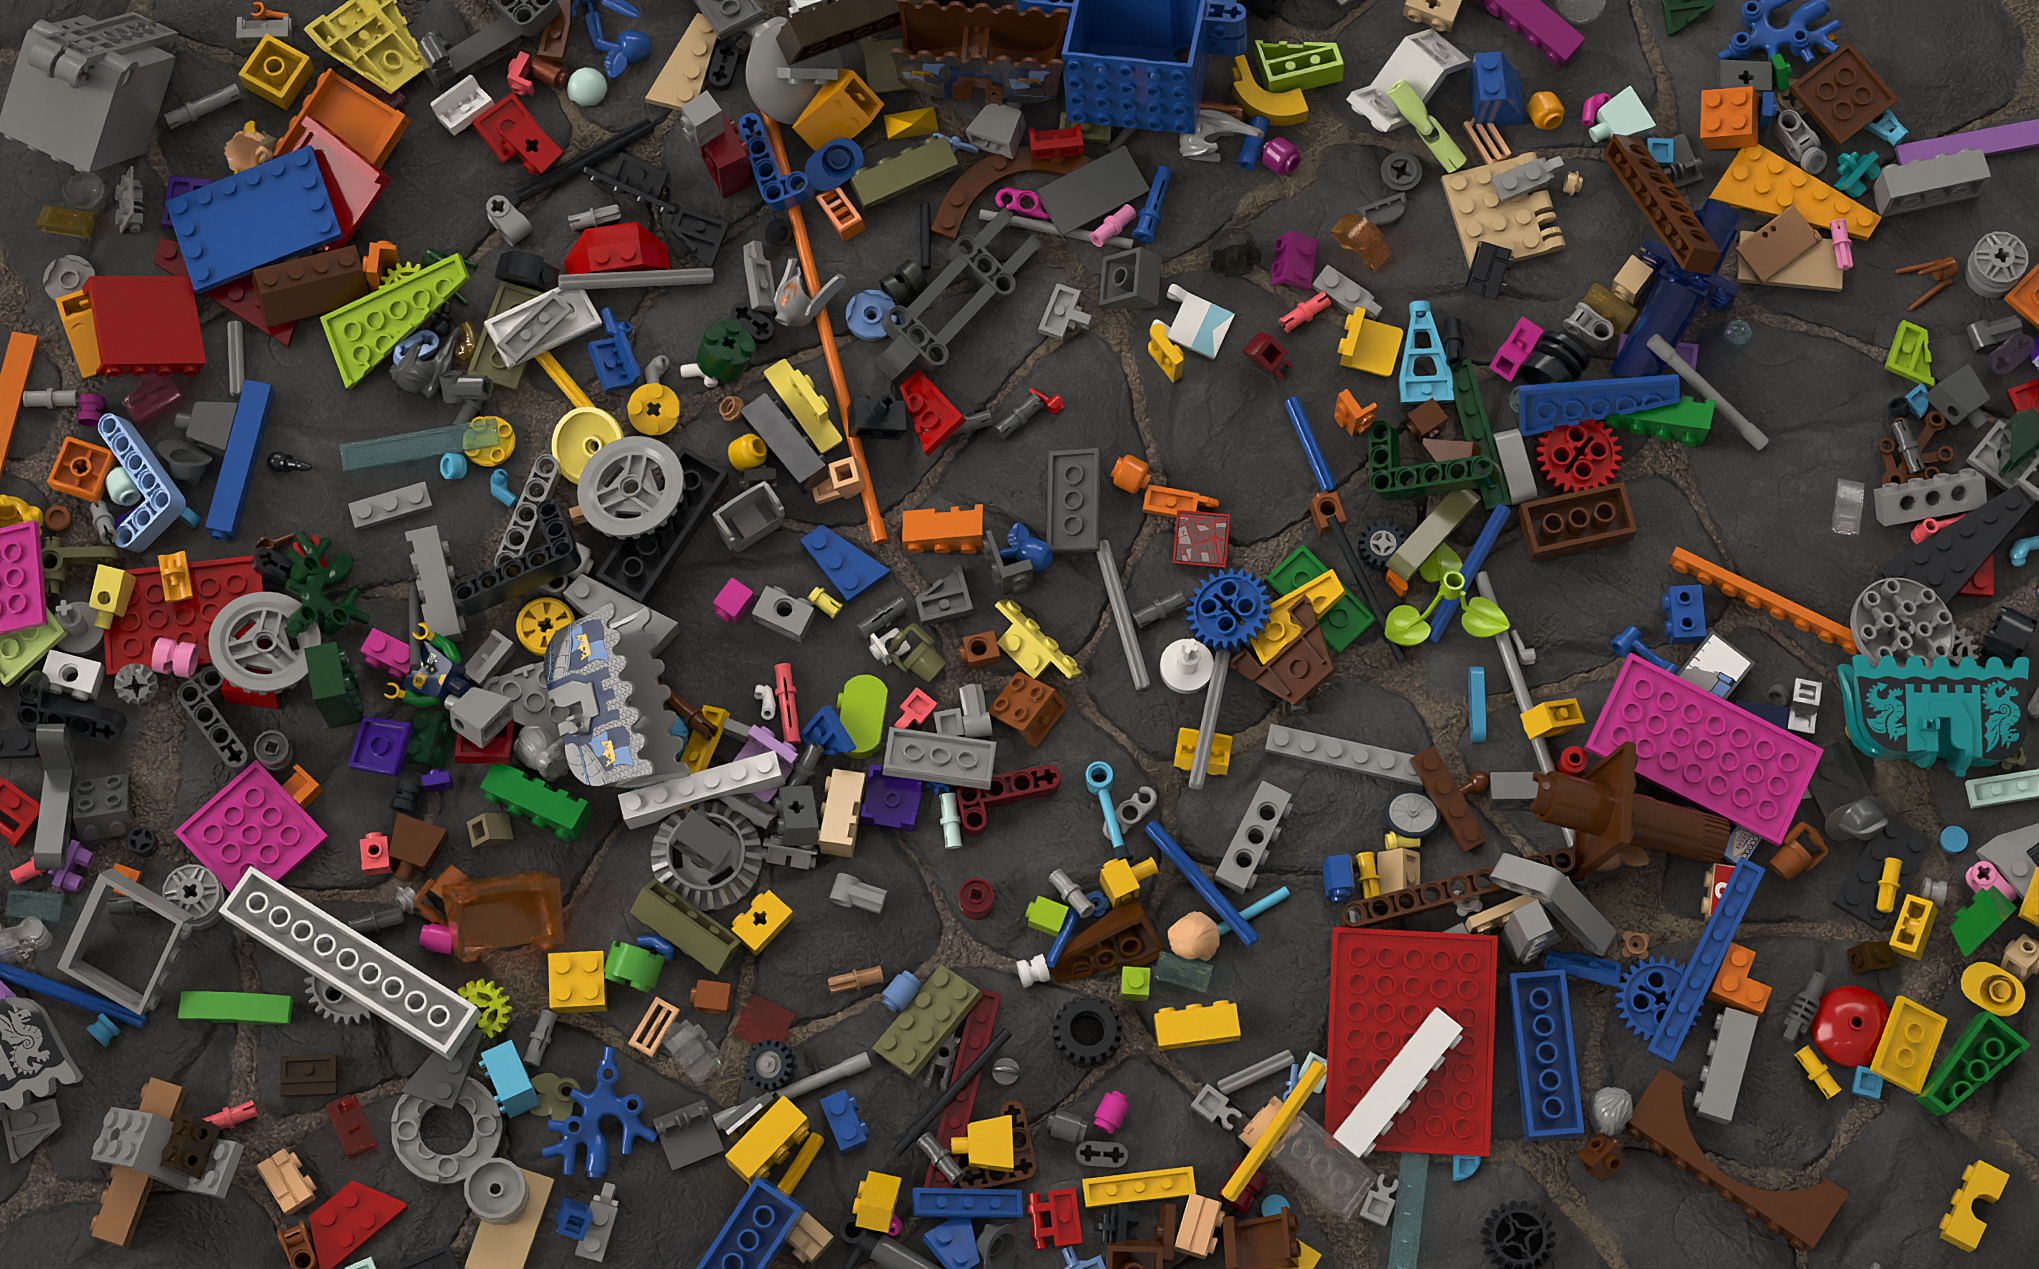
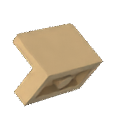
M1399 848L1377 854V875L1380 876V880H1378L1380 895L1420 885L1419 852ZM1399 899V904L1412 907L1409 899Z

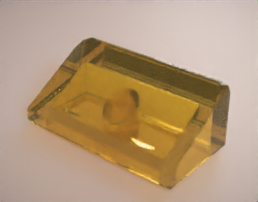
M43 206L37 218L36 226L39 231L90 238L96 214Z
M1596 282L1582 300V303H1585L1597 314L1608 320L1613 325L1614 333L1619 336L1626 331L1638 312L1634 307Z

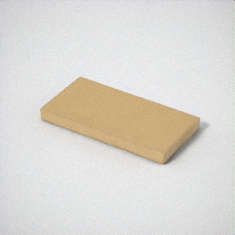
M1741 231L1739 234V245L1755 232ZM1822 238L1823 240L1820 243H1816L1767 280L1768 282L1764 285L1841 292L1843 270H1839L1837 267L1835 250L1831 248L1833 239ZM1738 254L1737 282L1760 284L1754 277V272Z
M519 1168L529 1186V1201L525 1211L516 1220L507 1224L493 1225L481 1220L464 1268L524 1269L555 1179ZM499 1187L493 1190L494 1194H498L501 1191Z

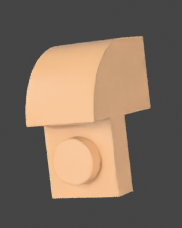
M852 456L828 464L830 470L828 471L829 478L812 489L815 502L818 505L840 497L848 499L859 494L864 489V483L857 459Z

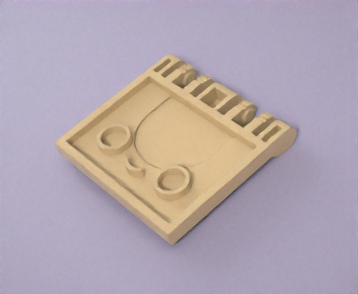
M1535 152L1521 154L1516 158L1442 176L1441 181L1469 269L1478 241L1511 249V256H1514L1513 262L1557 252L1566 247L1563 236H1559L1561 234L1559 226L1546 228L1541 232L1539 229V225L1551 223L1557 219L1554 212H1549L1553 209V204L1548 190H1542L1546 185L1501 203L1491 183L1492 177L1537 159Z

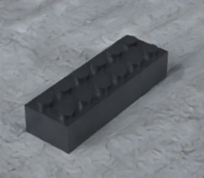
M682 446L676 455L684 469V481L686 483L682 493L684 498L682 503H678L676 514L674 516L670 515L667 519V524L663 527L659 525L652 534L644 533L640 535V538L636 539L633 537L620 539L596 574L599 583L645 606L648 605L729 483L727 471L685 446ZM663 475L657 483L659 491L665 488Z

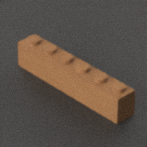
M151 1077L149 1084L145 1083L142 1088L140 1099L143 1100L139 1110L136 1109L135 1111L155 1114L175 1122L187 1091L181 1086ZM113 1165L110 1177L113 1179L109 1189L106 1188L102 1194L100 1201L102 1208L99 1215H95L92 1220L90 1230L93 1232L91 1236L97 1240L129 1249L154 1179L129 1168Z

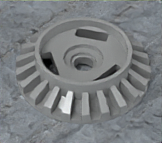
M632 436L615 440L597 451L585 465L580 475L577 489L580 509L593 528L603 532L608 537L617 536L619 539L633 537L636 539L640 538V535L644 533L652 534L655 532L654 529L659 525L663 527L667 524L668 517L670 515L674 516L677 512L676 507L678 503H682L684 498L682 493L686 487L684 469L675 453L664 443L656 439ZM657 470L662 472L665 479V488L659 491L652 474ZM618 473H620V475L614 480V482L609 487H607L611 480ZM637 483L639 485L636 492L632 494L625 492L629 484ZM618 513L641 515L630 519L617 518Z
M255 592L241 596L227 604L212 623L208 640L212 664L216 667L222 679H227L234 688L238 686L244 692L251 693V691L259 692V695H266L267 692L282 693L283 689H292L296 687L299 681H304L308 677L309 673L304 648L321 645L320 630L317 622L305 632L299 633L296 639L300 649L292 651L285 631L289 630L287 626L288 617L302 604L287 595L274 592ZM252 623L255 624L239 640L234 638L242 628ZM261 639H269L273 645L269 649H261L257 646V643ZM246 667L270 671L272 674L253 673L247 671Z
M705 801L691 805L689 811L681 809L673 812L661 824L653 840L651 862L653 873L657 880L699 910L709 912L732 906L750 892L761 871L762 846L755 827L746 816L740 812L733 811L729 806L722 805L720 802L705 803ZM691 809L694 811L702 810L711 817L710 822L721 824L734 833L732 837L736 839V842L714 874L683 853V868H673V846L669 844V841ZM729 867L733 869V874L719 884L712 886L709 884V880Z

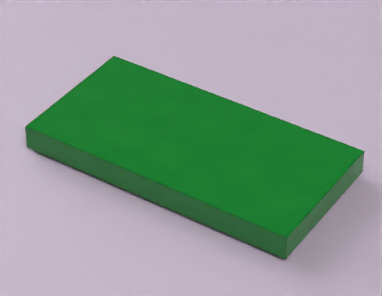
M1302 544L1264 579V582L1282 598L1329 570ZM1342 583L1341 585L1347 594L1318 620L1327 645L1338 656L1376 621L1373 613Z

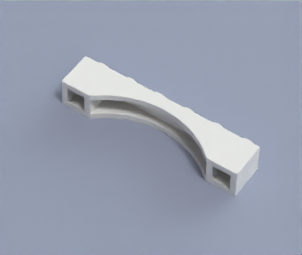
M774 750L693 773L689 777L669 780L618 795L624 821L631 830L655 823L677 810L705 800L733 794L760 793L785 786L786 783L779 758Z

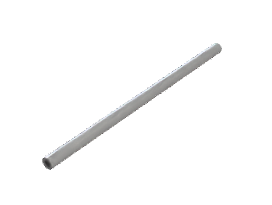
M1487 572L1477 573L1474 578L1481 597L1491 600L1498 606ZM1505 631L1494 636L1521 713L1532 709L1533 704L1508 632ZM1545 738L1531 739L1541 771L1544 774L1550 771L1556 772ZM1561 827L1568 848H1573L1574 830Z

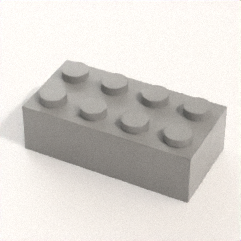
M1966 148L1959 151L1958 154L1948 155L1943 153L1936 155L1930 160L1915 159L1902 166H1898V164L1888 165L1881 171L1872 188V193L1879 215L1886 217L1979 197L1991 175L1982 148L1976 150Z

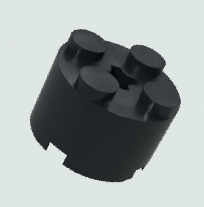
M2002 606L1993 628L1990 629L1984 641L1985 643L1981 651L1988 657L2000 658L2003 664L2012 667L2013 661L2022 656L2038 620L2011 607Z

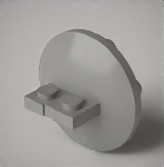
M784 21L766 29L754 42L747 58L746 82L752 100L766 116L780 123L794 125L824 84H828V79L838 80V69L835 68L843 69V65L837 48L788 66L775 39L781 31V27L787 22Z
M1882 579L1868 586L1853 605L1850 617L1852 637L1860 653L1866 656L1869 663L1875 668L1878 667L1879 660L1886 655L1892 656L1896 661L1897 667L1901 669L1905 667L1906 660L1914 655L1922 659L1923 666L1926 669L1932 667L1933 660L1938 656H1944L1949 659L1955 643V627L1948 608L1932 589L1910 579Z

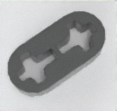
M1084 1141L1079 1144L1075 1154L1077 1162L1086 1168L1116 1170L1124 1167L1128 1159L1126 1147L1114 1142ZM1086 1147H1089L1092 1153H1100V1157L1093 1156L1090 1161H1085V1156L1080 1155V1152H1085ZM1113 1149H1117L1124 1158H1120L1118 1163H1113L1112 1158L1103 1157V1154H1112Z

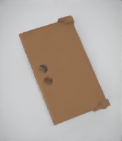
M1791 205L1738 245L1735 250L1754 272L1756 280L1761 285H1764L1768 282L1767 280L1823 239L1816 229H1812L1795 206Z

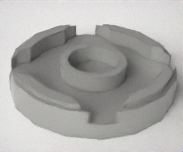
M66 255L64 258L52 261L45 270L43 277L45 291L51 300L56 302L55 298L82 290V286L90 276H96V273L90 263L84 258Z

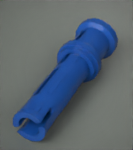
M1165 166L1157 167L1145 208L1139 211L1138 217L1140 219L1137 228L1132 232V237L1142 243L1151 244L1154 242L1156 226L1162 219L1159 212L1171 175L1173 174V171Z

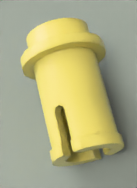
M816 587L807 600L811 602L812 606L816 605L833 619L843 605L826 594L824 588Z
M1390 831V834H1385L1386 849L1419 848L1420 838H1405Z

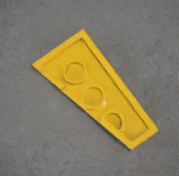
M1333 569L1269 605L1273 613L1266 614L1270 618L1271 623L1262 624L1266 632L1258 631L1256 633L1259 638L1258 641L1253 638L1249 639L1263 666L1303 631L1287 610L1304 594L1310 598L1318 620L1347 594ZM1240 621V624H1241V625H1244L1245 622H1244V621Z

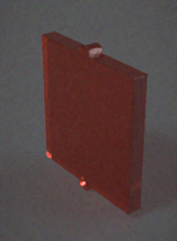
M752 994L744 1011H740L741 1017L732 1034L753 1045L757 1042H762V1040L782 1042L784 1038L788 1037L787 1031L796 1014Z

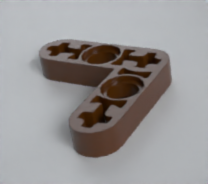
M1008 1101L1004 1103L1000 1110V1117L1005 1116L1004 1114L1008 1113L1010 1107H1014L1015 1111H1020V1114L1016 1116L1017 1126L1023 1124L1024 1128H1013L1012 1136L1016 1133L1023 1134L1026 1138V1144L1021 1148L1013 1147L1014 1168L1020 1166V1161H1025L1027 1165L1031 1164L1032 1168L1028 1169V1174L1023 1175L1022 1170L1014 1171V1178H1009V1172H1005L1004 1178L1000 1181L992 1180L989 1176L990 1170L985 1169V1178L988 1183L982 1184L981 1178L975 1180L973 1186H969L968 1182H963L962 1179L966 1178V1173L971 1172L972 1176L981 1175L979 1170L981 1168L966 1166L961 1169L965 1172V1175L958 1182L961 1189H991L1027 1181L1034 1177L1037 1169L1025 1110L1019 1102Z

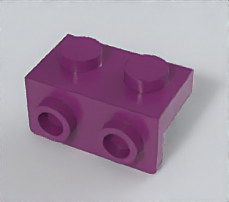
M1295 231L1279 236L1275 243L1276 252L1274 264L1271 268V284L1277 286L1286 283L1304 291L1311 289L1318 240Z

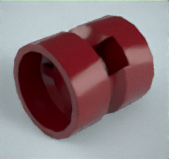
M981 878L966 880L959 890V908L961 913L971 920L986 918L994 907V891L992 886Z
M1237 1161L1229 1173L1230 1178L1242 1163L1241 1161ZM1256 1171L1234 1202L1222 1195V1190L1228 1183V1181H1224L1217 1196L1233 1208L1247 1213L1255 1201L1254 1193H1260L1267 1178L1259 1171Z

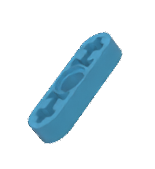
M1469 667L1471 743H1485L1484 668Z

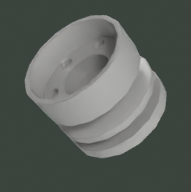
M1995 231L1986 234L1978 241L1964 266V276L1968 286L1975 293L1986 298H1999L2007 295L2016 286L2028 265L2027 249L2018 237L2008 232Z
M184 865L176 868L168 875L163 885L162 897L195 916L191 923L193 930L207 929L222 919L223 916L219 910L227 900V895L222 884L209 869L201 865ZM190 891L196 892L197 896L195 898L193 896L189 897L188 893Z

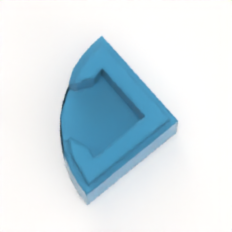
M1923 383L1919 384L1905 396L1911 406V412L1919 420L1924 416L1928 408V400L1925 398L1928 391Z
M1453 1155L1452 1182H1460L1472 1176L1481 1162V1156Z

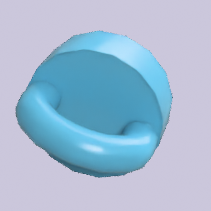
M446 453L442 457L440 470L443 477L452 480L465 477L467 462L462 454Z

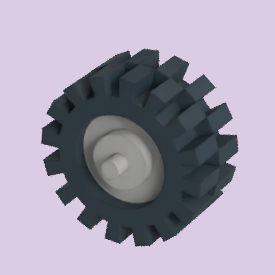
M762 1040V1042L755 1043L754 1048H749L747 1051L749 1055L744 1058V1061H747L744 1071H747L746 1077L752 1081L754 1086L766 1090L783 1088L782 1086L790 1083V1078H794L795 1073L793 1071L797 1069V1064H794L796 1056L791 1053L793 1050L787 1047L785 1043L775 1040Z

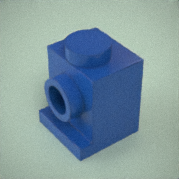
M564 1197L555 1217L558 1224L556 1232L583 1241L593 1218L590 1207Z

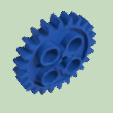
M1230 568L1228 575H1225L1222 569H1220L1219 577L1217 578L1210 573V581L1208 583L1204 580L1200 581L1203 586L1202 589H1193L1197 596L1188 598L1193 605L1186 608L1189 615H1191L1187 617V621L1192 625L1190 627L1193 634H1196L1199 642L1203 641L1207 648L1213 644L1217 652L1223 646L1225 651L1229 653L1233 645L1237 651H1240V644L1243 642L1247 647H1250V638L1258 641L1259 638L1256 633L1258 631L1266 632L1262 624L1271 623L1270 618L1266 615L1273 613L1271 606H1269L1272 603V599L1268 595L1267 587L1263 586L1264 584L1261 579H1256L1252 572L1246 576L1243 569H1240L1237 575L1233 568ZM1230 590H1236L1231 596H1226ZM1214 596H1220L1231 610H1234L1245 624L1240 625ZM1216 607L1214 612L1206 614L1210 608ZM1253 607L1248 613H1243L1245 608ZM1233 624L1230 630L1223 631L1227 625Z
M1650 956L1647 965L1640 959L1637 962L1638 969L1630 965L1628 968L1630 975L1627 973L1621 975V979L1625 983H1619L1618 987L1616 986L1622 992L1616 993L1613 997L1621 1001V1003L1614 1007V1010L1623 1011L1617 1019L1627 1020L1628 1023L1624 1027L1625 1030L1631 1027L1635 1029L1632 1037H1636L1639 1033L1643 1034V1043L1649 1037L1653 1038L1659 1025L1656 1015L1665 1013L1672 998L1671 993L1675 992L1682 978L1685 964L1676 968L1674 967L1675 959H1672L1669 964H1665L1664 956H1661L1658 963H1655L1654 958ZM1650 976L1658 977L1661 981V987L1655 988L1651 986L1648 978ZM1638 986H1642L1645 991L1639 990ZM1658 996H1661L1663 1000L1658 1006L1654 1002ZM1633 999H1643L1646 1003V1009L1636 1008ZM1701 1002L1699 1008H1702L1704 1006L1703 1002ZM1697 1011L1694 1018L1699 1019L1702 1014ZM1694 1020L1692 1021L1690 1028L1696 1027L1697 1023Z

